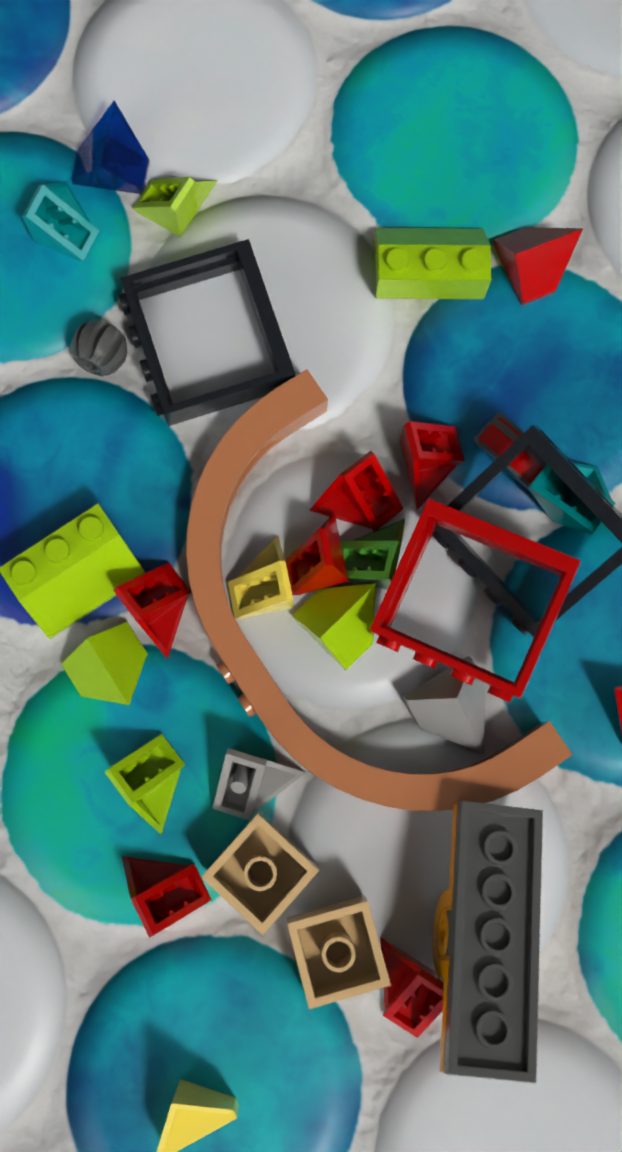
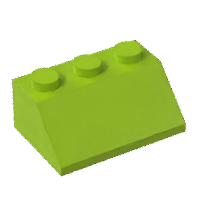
M375 228V299L485 298L492 279L491 245L484 229Z
M99 504L88 509L0 567L1 575L18 601L49 639H52L117 596L113 591L117 586L145 574V571Z

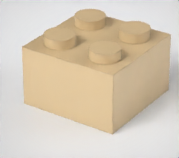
M259 812L201 878L255 929L264 935L319 872V867Z
M365 895L287 917V926L309 1009L391 986L371 910Z

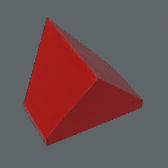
M526 227L493 240V245L521 305L555 293L583 228Z
M409 421L403 426L399 442L417 510L457 465L465 461L455 426Z
M369 451L343 471L309 511L329 517L335 511L336 519L367 527L375 532L404 508L377 457L372 451Z
M335 511L317 531L285 559L292 595H301L349 581Z
M170 563L129 580L113 590L167 659L187 598L192 593Z
M121 856L130 899L148 937L156 935L212 900L195 864L189 866Z
M380 936L381 951L391 986L384 987L385 1010L382 1016L418 1038L443 1011L444 978H438L434 970Z

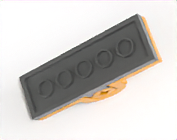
M460 801L453 805L449 889L442 892L437 903L432 943L435 972L438 978H444L439 1071L445 1074L536 1083L543 810L470 801Z

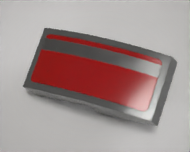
M498 412L473 440L476 446L496 460L524 432ZM529 446L505 469V472L529 490V486L547 463Z

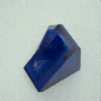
M115 100L78 148L72 183L74 185L142 194L145 190L150 161Z

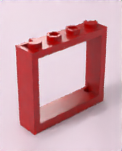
M428 498L369 631L379 636L377 644L395 652L399 651L400 646L415 652L413 660L435 669L437 662L452 668L449 676L471 686L475 679L490 685L487 693L510 703L513 696L521 699L580 567L581 560ZM436 525L561 576L515 682L391 628Z

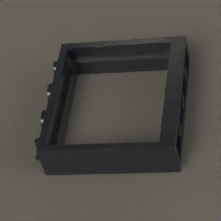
M249 239L120 278L125 293L118 294L124 315L132 313L135 325L128 328L135 349L143 347L146 359L139 360L146 382L154 381L157 393L150 395L156 415H165L168 426L264 397L275 388L295 377V371ZM240 270L275 373L173 404L139 300Z
M532 425L447 505L461 511L531 446L622 543V514L537 425ZM436 525L432 534L436 541L445 549L451 547L460 557L458 560L460 567L472 578L476 575L487 586L484 588V592L489 599L497 606L503 604L511 612L510 620L522 634L530 633L534 637L544 614L537 619L460 534ZM622 547L567 594L557 619L622 564Z

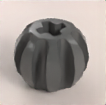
M101 320L83 323L74 333L70 344L74 361L85 371L97 376H109L115 373L125 362L128 353L126 338L121 331L112 324Z

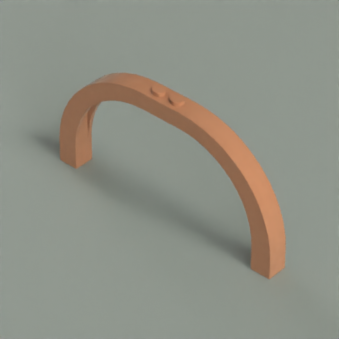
M308 369L304 370L261 398L237 419L210 456L198 481L191 504L186 548L189 583L195 607L204 630L222 659L216 666L228 684L236 681L243 691V694L237 698L248 716L252 717L257 713L275 740L294 760L316 777L336 789L359 799L398 809L445 811L453 810V805L460 801L487 803L518 791L573 755L550 721L539 723L486 759L447 772L406 774L369 766L330 746L299 718L236 622L228 604L223 583L221 564L225 524L239 488L259 460L290 434L327 412L328 398Z

